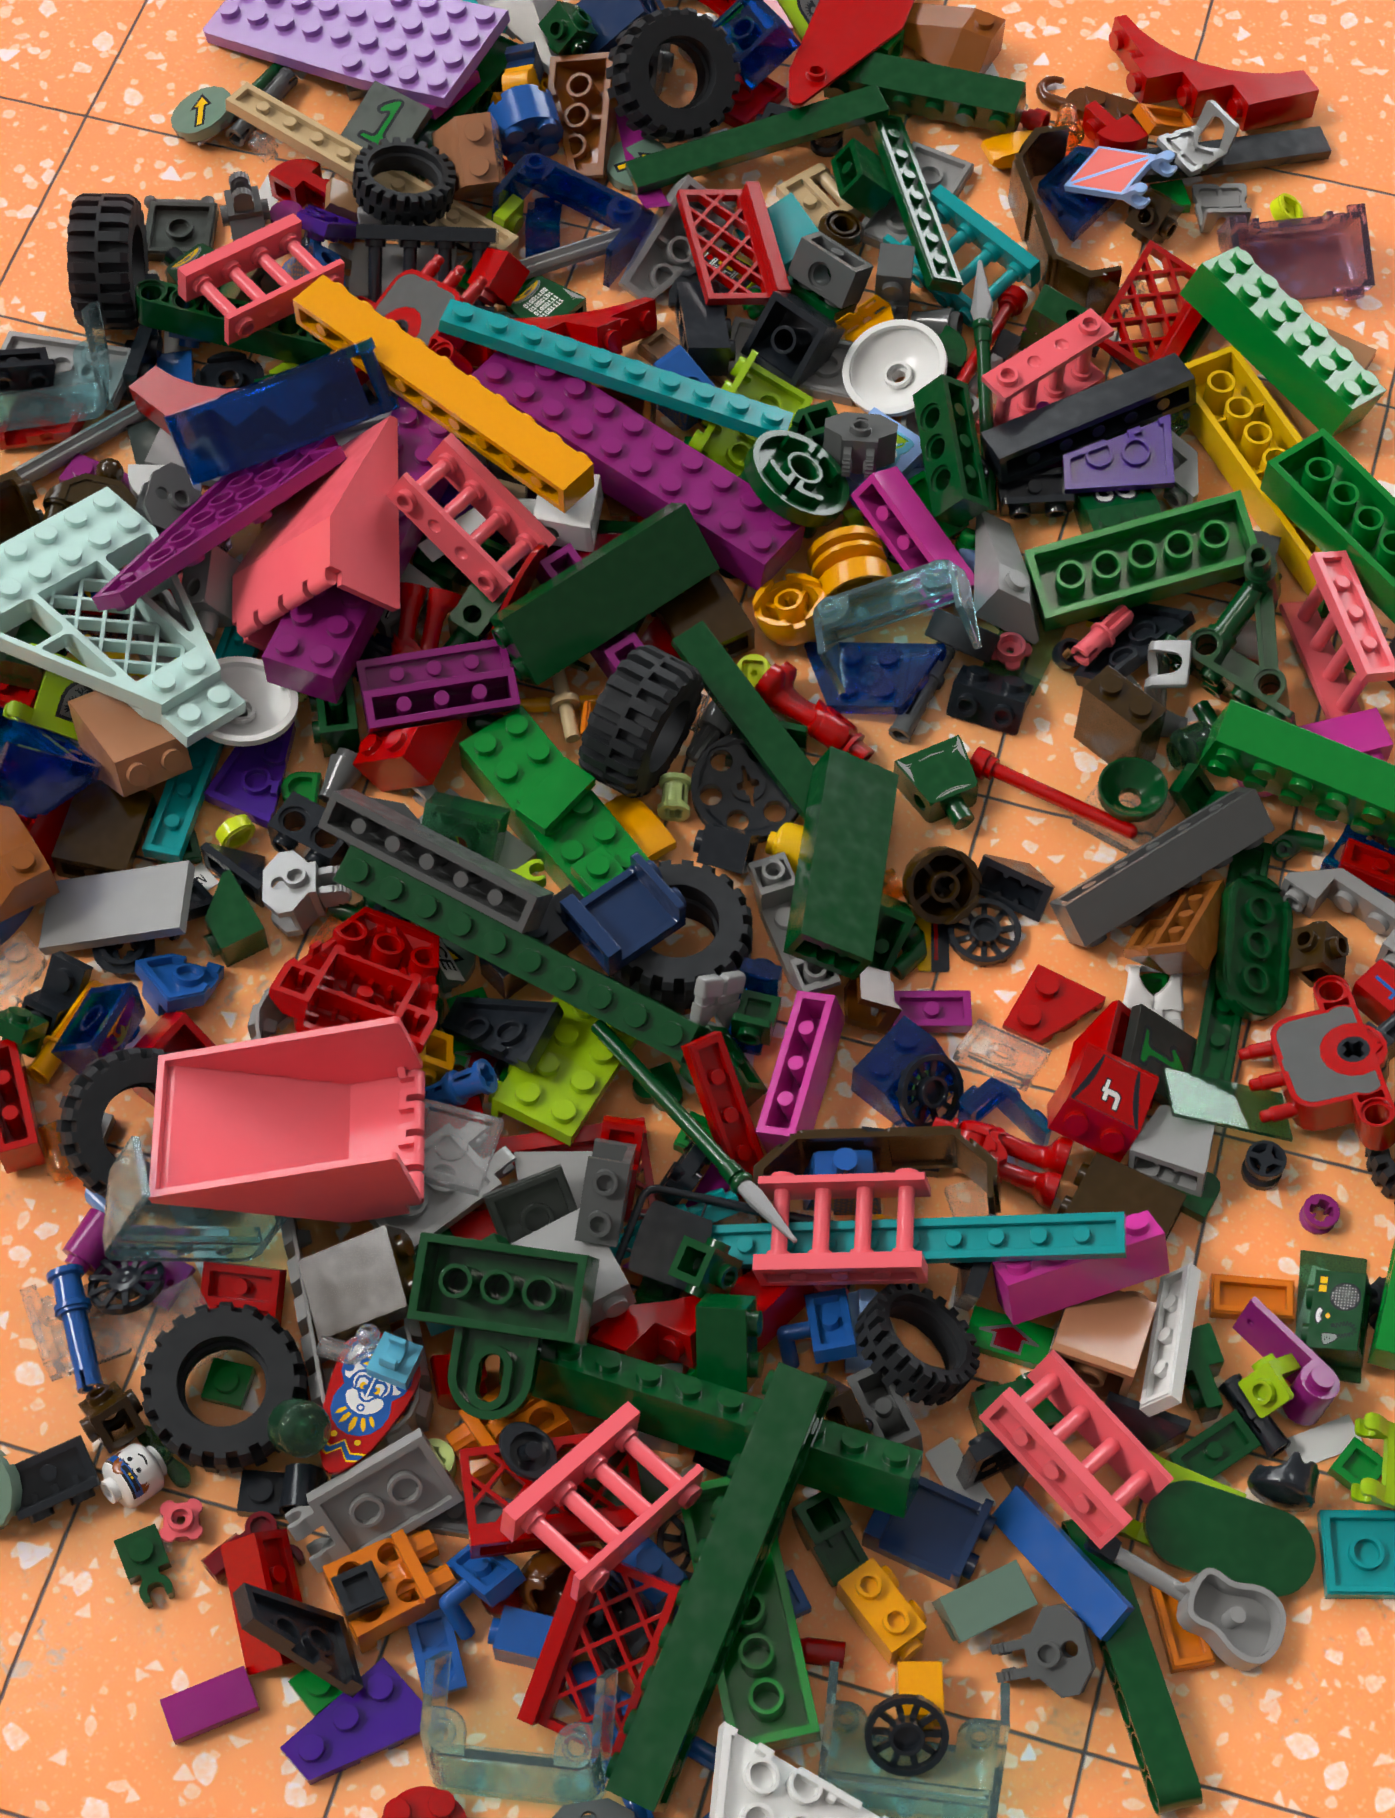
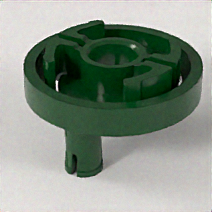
M772 430L760 435L747 452L744 470L738 476L750 484L758 498L773 512L790 522L806 526L803 538L807 539L812 538L819 527L833 522L846 506L849 499L848 481L846 477H841L842 469L837 461L813 440L787 430Z

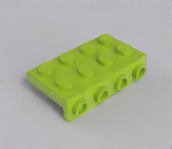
M752 349L747 359L740 356L730 373L736 377L734 382L731 383L726 380L721 389L794 413L792 420L797 410L811 405L813 397L754 363L758 355L757 351ZM702 420L701 423L707 426L704 432L697 429L688 445L736 476L741 475L744 470L746 454L758 438Z
M554 996L551 1002H559L564 1015L534 1072L530 1073L509 1064L508 1076L504 1082L498 1080L497 1090L489 1094L488 1102L492 1104L491 1118L499 1121L503 1114H506L571 1146L622 1067V1064L591 1031L592 1025L599 1019ZM607 1024L632 1051L639 1040Z

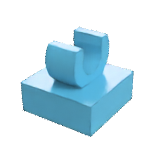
M384 1331L366 1367L367 1375L407 1390L425 1354L424 1347Z

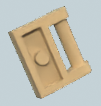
M818 163L776 186V196L779 199H782L791 192L818 230L819 221L822 216L831 211L845 210L854 214L857 218L862 216L861 212L840 198L836 181L830 176V170L823 163ZM817 185H821L840 206L837 207Z

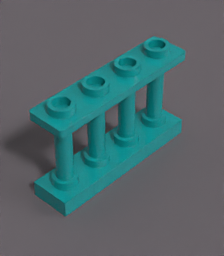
M941 184L931 192V198L940 223L944 225L949 224L957 231L948 240L952 255L965 243L970 244L971 242L982 251L959 272L964 286L976 276L979 260H982L984 268L990 262H998L1007 270L989 287L992 302L1000 297L1016 281H1022L1032 289L1041 280L1040 260ZM889 234L883 238V243L912 246L909 236L901 243ZM914 254L912 282L919 288L925 287L927 289ZM927 289L941 306L945 308L948 306L950 308L954 307L955 311L962 312L963 323L968 327H972L974 322L970 312L972 299L962 291L959 295Z

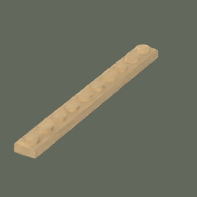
M248 82L226 99L227 111L349 181H353L355 159L363 147ZM391 170L379 173L373 177L376 182L387 189L401 193H420L433 188L405 171ZM454 199L449 212H445L443 218L438 219L436 217L435 222L428 224L425 220L423 222L428 226L496 228L499 230V244H490V248L512 253L518 247L519 236ZM459 243L469 249V243Z

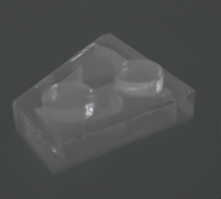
M23 930L0 945V1011L12 1006L17 1007L19 1003L23 1004L24 997L31 992L33 982L39 979L47 966L45 956Z

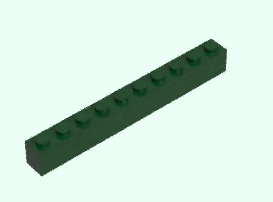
M350 845L333 881L680 1062L686 1063L681 1046L704 1036L708 1029L532 936L520 933L353 845Z
M544 1339L542 1341L536 1385L532 1394L534 1397L603 1420L608 1419L628 1401L640 1411L637 1431L728 1461H732L737 1453L742 1454L748 1439L744 1435L748 1419L754 1411L759 1412L763 1399L587 1343V1346ZM501 1358L499 1367L500 1386L502 1383L504 1363ZM823 1419L797 1484L900 1518H905L918 1491L924 1451Z
M781 1362L778 1363L776 1370L771 1369L768 1372L762 1385L761 1393L765 1397L759 1412L754 1411L751 1414L745 1427L744 1435L748 1439L742 1454L737 1453L730 1463L727 1477L731 1481L725 1496L720 1495L713 1505L710 1514V1520L714 1521L708 1537H703L695 1549L693 1562L696 1563V1567L690 1581L685 1580L678 1591L676 1605L679 1606L675 1619L673 1623L668 1622L659 1638L658 1647L662 1651L656 1665H651L643 1677L641 1691L644 1692L640 1705L638 1709L633 1708L624 1724L623 1734L627 1735L623 1747L620 1752L616 1751L608 1763L605 1776L609 1778L605 1790L652 1812L666 1811L835 1392L836 1386L830 1382Z

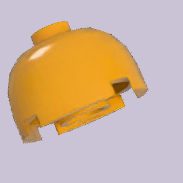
M789 573L784 575L786 580L775 584L773 579L767 581L756 592L752 601L756 622L764 635L771 641L783 646L801 645L814 639L822 631L828 617L825 592L821 589V583L818 579L807 574Z

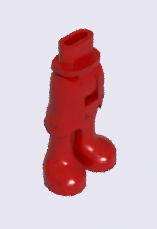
M400 582L401 614L398 635L393 632V642H391L392 655L439 648L440 636L446 616L458 605L463 595L436 587H430L428 593V589L423 585ZM428 594L426 618L421 643L419 644L414 640L420 610Z
M786 661L781 666L776 663L773 664L765 672L756 685L755 690L769 708L807 726L808 736L819 741L828 749L832 746L865 761L872 757L875 750L863 742L865 735L860 732L858 733L855 725L834 708L827 706L821 699L816 704L809 702L794 689V682L797 676L796 667Z
M937 1116L935 1117L932 1126H952L955 1129H961V1135L966 1140L973 1139L997 1159L1000 1185L1002 1180L1017 1186L1033 1195L1038 1205L1051 1210L1073 1147V1140L1065 1136H1059L1050 1146H1042L1006 1133L1003 1128L995 1127L993 1124L976 1120H964L959 1124L960 1119L954 1118L953 1122ZM1011 1156L1046 1172L1039 1173L1007 1162V1158Z

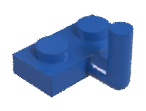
M846 1288L804 1295L808 1321L783 1325L777 1330L782 1363L791 1367L798 1368L800 1365L795 1341L807 1338L812 1340L816 1364L858 1357Z
M468 1544L446 1562L455 1579L459 1582L440 1597L439 1606L459 1638L467 1640L474 1635L475 1628L459 1604L474 1593L493 1608L500 1601L507 1599L514 1592V1589L523 1583L526 1578L520 1568L504 1555L471 1559L470 1546Z

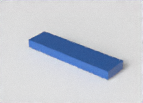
M1016 1485L992 1514V1516L997 1517L995 1524L1100 1640L1108 1641L1134 1611V1606L1024 1487Z

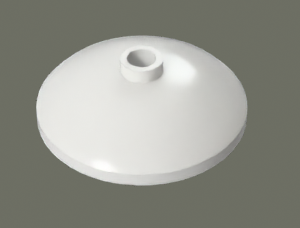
M907 319L885 321L869 328L853 342L843 363V383L851 400L863 411L869 413L875 407L889 417L907 415L915 411L912 395L939 375H946L948 367L947 354L941 339L928 326ZM905 377L901 382L895 383L898 378Z
M246 656L217 659L221 667V680L246 701V712L205 737L221 744L244 747L267 743L285 733L293 724L297 715V691L267 682L263 660Z

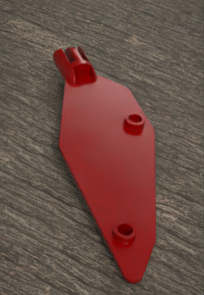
M819 0L789 69L790 104L795 106L805 104L899 34L905 26L915 0Z

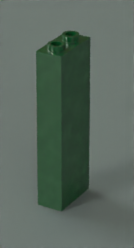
M670 503L490 617L489 619L494 626L491 632L497 644L502 649L506 648L513 661L510 662V667H514L515 676L521 682L524 681L525 683L538 686L714 573L720 567L686 503Z
M832 746L813 766L784 953L852 980H855L873 962L899 774Z

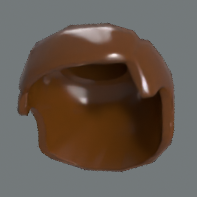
M551 1549L541 1550L532 1555L521 1569L526 1580L517 1587L522 1602L532 1612L548 1616L554 1613L553 1610L559 1604L571 1568Z

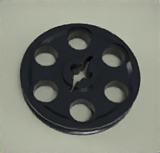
M734 733L714 742L699 757L691 778L693 806L704 825L719 823L728 826L727 820L732 815L742 814L746 816L749 824L743 830L760 834L758 843H763L767 841L771 831L778 832L779 828L786 822L794 823L799 813L761 763L752 761L748 757L749 747L738 733ZM721 754L729 756L733 761L732 766L725 771L714 769L711 761L715 756ZM743 769L746 772L747 781H750L752 786H756L754 787L753 794L754 807L751 805L750 797L746 791L741 790L744 782ZM713 788L721 792L722 799L715 805H707L700 798L701 794L707 789ZM770 805H780L786 811V815L782 820L773 822L766 819L764 811Z

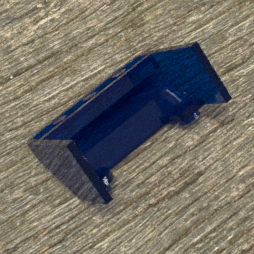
M530 153L524 155L493 191L492 221L493 214L512 194L524 200L530 191L534 189L612 229L620 228V232L606 248L603 285L609 288L633 257L653 219V211L650 208L646 209L641 203L542 154Z
M0 706V805L15 808L17 813L37 819L39 814L47 815L97 781L103 765L69 738L35 726L7 719L3 716L4 706Z

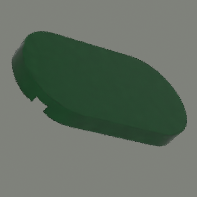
M1254 873L1244 875L1232 881L1222 894L1215 979L1223 1001L1234 1013L1247 1020L1262 1021L1274 1015L1287 1001L1290 975L1289 948L1292 941L1293 913L1288 900L1283 901L1282 896L1279 894L1282 890L1271 879Z
M1183 1480L1167 1485L1148 1503L1144 1513V1533L1157 1557L1169 1566L1197 1575L1205 1568H1214L1235 1582L1262 1586L1270 1590L1277 1597H1282L1299 1590L1308 1581L1315 1566L1316 1552L1313 1538L1306 1526L1294 1515L1200 1482Z

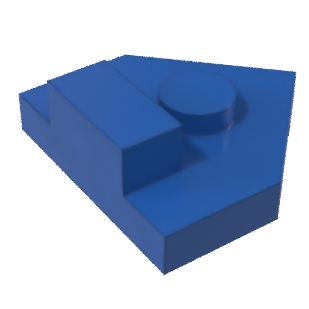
M170 953L136 960L135 973L143 982L142 996L154 1012L160 1016L169 1012L204 1006L224 978V966L208 962L206 967L188 963L186 956Z

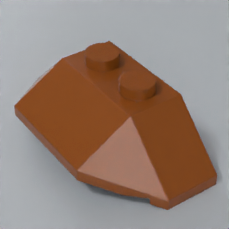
M1224 879L1199 882L1186 889L1180 888L1178 890L1179 895L1171 898L1162 906L1155 908L1140 922L1123 950L1125 958L1167 975L1182 973L1183 976L1190 977L1206 971L1217 952L1221 898L1225 890Z

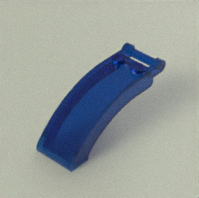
M366 338L258 382L164 416V420L192 485L270 460L399 408L398 399L396 396L392 397L373 350L376 348L373 338ZM357 355L361 356L379 401L373 405H369L350 359Z

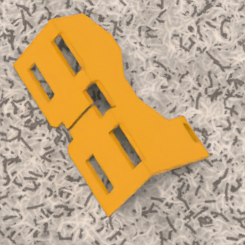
M875 294L857 307V313L849 312L837 320L836 323L840 324L848 319V321L840 326L846 329L843 334L845 340L854 342L869 328L895 319L891 304ZM875 300V302H874L873 304H871L870 306L866 307L868 304H870L871 302H873V301ZM883 306L886 307V308H884L883 310H881L880 312H878L877 314L874 313V312H876L877 310H879L880 308H882ZM870 316L871 319L864 324L862 320ZM855 325H859L852 331L848 332V330L854 327Z

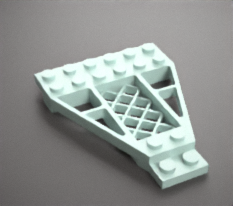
M109 487L99 490L0 544L1 652L127 703L143 718L162 725L186 748L246 712V701L221 680V667L177 573L138 598L132 607L123 611H116L115 608L99 611L92 598L83 597L84 591L99 592L120 572L118 569L129 564L159 536L152 524ZM166 589H170L189 631L151 598ZM54 608L76 610L75 616L61 615ZM81 610L103 612L102 618L81 616ZM108 613L130 614V619H108ZM135 615L143 622L135 621ZM32 618L52 637L33 646L4 633ZM79 630L100 631V638L84 636ZM106 632L128 634L127 640L105 638ZM133 634L155 636L154 642L132 640ZM160 637L167 643H159ZM66 648L86 667L57 656L55 653ZM103 651L125 653V659H111ZM130 654L152 655V662L130 660ZM158 656L176 657V659L169 663L157 662ZM128 673L147 676L139 681H135Z

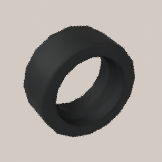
M938 608L935 609L925 631V636L986 663L990 662L1000 639L999 635Z

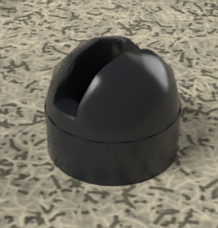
M1066 638L1054 646L1052 660L1059 668L1072 669L1080 665L1073 657L1075 654L1070 653L1065 658L1062 655L1067 648L1071 651V648L1079 642L1077 639Z

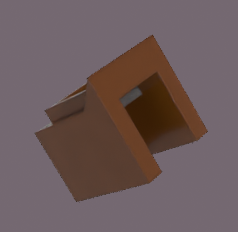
M868 966L855 980L849 979L844 987L845 1024L886 1035L902 1009L896 1004L894 999V982L891 981L890 972Z

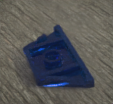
M1079 145L1039 181L1037 193L1072 242L1081 236L1117 201V199L1065 191V183L1095 150L1094 148Z
M806 642L804 644L826 705L834 708L840 714L903 715L913 702L914 695L921 691L928 682V673L938 660L943 662L947 655L945 644Z

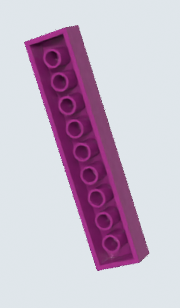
M496 351L472 374L489 391L503 396L509 405L521 413L529 414L538 425L548 432H554L559 435L564 443L575 451L585 453L594 463V474H600L602 491L644 519L670 503H686L719 567L758 591L767 581L771 580L801 548L806 526L798 525L782 518L758 498L749 483L586 380Z
M399 397L390 413L391 416L398 419V480L407 472L417 481L433 467L427 458L450 432ZM457 438L466 448L468 447L466 443ZM443 477L427 491L438 504L449 485V481ZM399 510L400 579L424 534L401 510ZM336 583L322 593L314 595L312 599L297 608L289 610L288 613L283 615L262 655L267 682L337 704L356 667V661H359L385 609L337 588Z

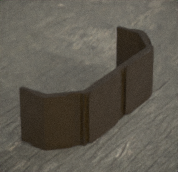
M1069 126L1037 127L1024 141L1019 153L1015 154L1012 163L1008 203L1021 240L1026 242L1027 251L1040 260L1041 280L1037 283L1039 291L1041 292L1044 284L1086 309L1092 308L1101 316L1106 312L1119 290L1122 268L1121 266L1089 270L1056 254L1030 181L1034 176L1063 172Z
M952 1126L890 1127L884 1129V1131H867L862 1128L799 1130L797 1133L790 1134V1139L784 1145L780 1143L775 1146L753 1167V1183L759 1187L758 1176H771L772 1173L778 1171L802 1175L813 1153L817 1151H837L840 1148L870 1150L873 1152L878 1170L959 1168L987 1193L989 1215L997 1216V1213H1001V1189L997 1159L973 1139L966 1140L961 1135V1129H955ZM760 1217L762 1223H769L765 1218Z

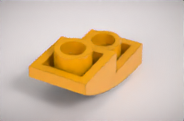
M1033 130L1016 131L994 136L982 141L980 147L989 163L995 168L1002 170L1012 168L1015 154L1019 153L1022 144Z
M622 794L604 804L651 861L657 860L677 848L676 841L667 828L638 798H629Z

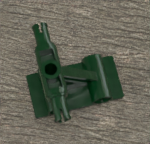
M1256 543L1251 545L1246 552L1244 584L1215 624H1210L1208 627L1196 630L1188 639L1192 642L1189 676L1192 675L1202 681L1201 687L1217 698L1222 694L1230 700H1235L1296 725L1295 713L1289 709L1290 701L1287 681L1284 673L1279 670L1275 610L1281 595L1280 580L1282 575L1278 570L1276 559L1271 555L1269 547H1266L1264 550V544ZM1254 613L1256 618L1259 665L1233 650L1237 644V636ZM1168 634L1164 640L1178 639ZM1167 653L1170 662H1172L1170 667L1177 671L1181 667L1182 658L1179 655Z

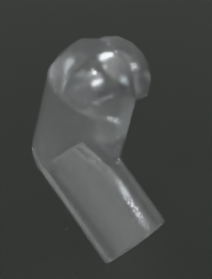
M363 1324L357 1330L356 1335L347 1341L322 1335L317 1346L316 1355L344 1364L355 1365L374 1353L380 1341V1331L373 1324Z

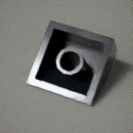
M773 291L741 353L748 357L752 349L757 351L758 355L754 360L755 363L798 388L830 359L846 329L795 294Z

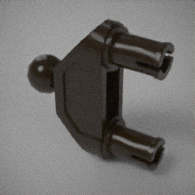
M106 458L97 464L95 475L84 473L50 488L43 500L45 514L42 521L105 487H109L134 510L138 500L122 482L124 469L120 462L113 458Z

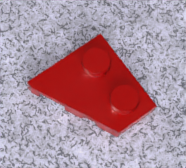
M204 1261L199 1303L201 1305L207 1304L209 1309L219 1308V1302H233L234 1307L243 1308L247 1304L257 1307L259 1313L264 1316L269 1313L279 1321L281 1326L287 1270Z

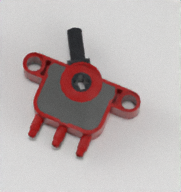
M435 254L421 272L410 269L397 275L376 303L363 296L356 297L361 301H367L376 312L386 319H392L397 322L401 329L412 337L420 338L429 349L439 356H445L450 359L455 367L465 374H472L471 363L459 352L467 340L440 332L438 328L440 319L450 299L466 302L470 305L475 303L488 283L487 279L482 275L478 276L461 296L455 288L461 282L466 269L461 265H456L443 282L434 279L444 263V258L439 254ZM385 386L378 408L380 413L392 411L399 398L397 394Z
M1336 975L1323 976L1313 986L1315 1011L1279 1020L1270 1032L1271 1040L1252 1044L1238 1050L1241 1061H1253L1270 1056L1273 1058L1275 1072L1250 1079L1248 1081L1250 1091L1255 1092L1281 1087L1286 1103L1261 1110L1259 1112L1260 1121L1262 1123L1278 1122L1292 1118L1296 1125L1309 1131H1322L1354 1123L1360 1141L1365 1147L1374 1151L1386 1150L1395 1144V1106L1386 1085L1389 1078V1061L1395 1057V1013L1378 1027L1370 1021L1363 1024L1346 980Z

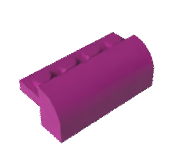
M495 639L356 661L363 711L369 734L512 711L520 708L521 703L514 667H510L509 654L506 648L502 649Z

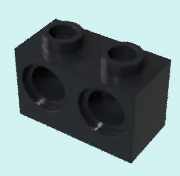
M294 791L267 824L271 845L278 853L294 850L307 862L316 861L319 868L340 866L349 849L344 840L318 827L325 808ZM302 827L300 830L290 831L292 828ZM326 844H334L330 848H321Z
M719 823L706 824L705 829H699L695 837L693 852L698 853L696 862L740 874L749 872L748 863L754 861L760 834Z

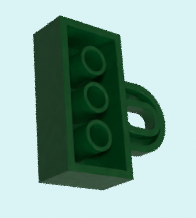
M421 1232L407 1318L455 1326L448 1368V1385L453 1399L463 1411L473 1417L484 1420H501L515 1415L528 1403L534 1392L543 1339L587 1346L600 1259L583 1254ZM498 1355L504 1363L499 1396L495 1400L487 1402L480 1394L483 1365L489 1356Z

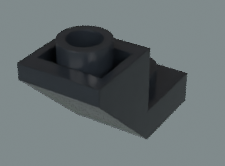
M62 951L52 954L42 989L26 995L21 1007L49 1021L45 1036L53 1034L88 984L93 970L92 966Z

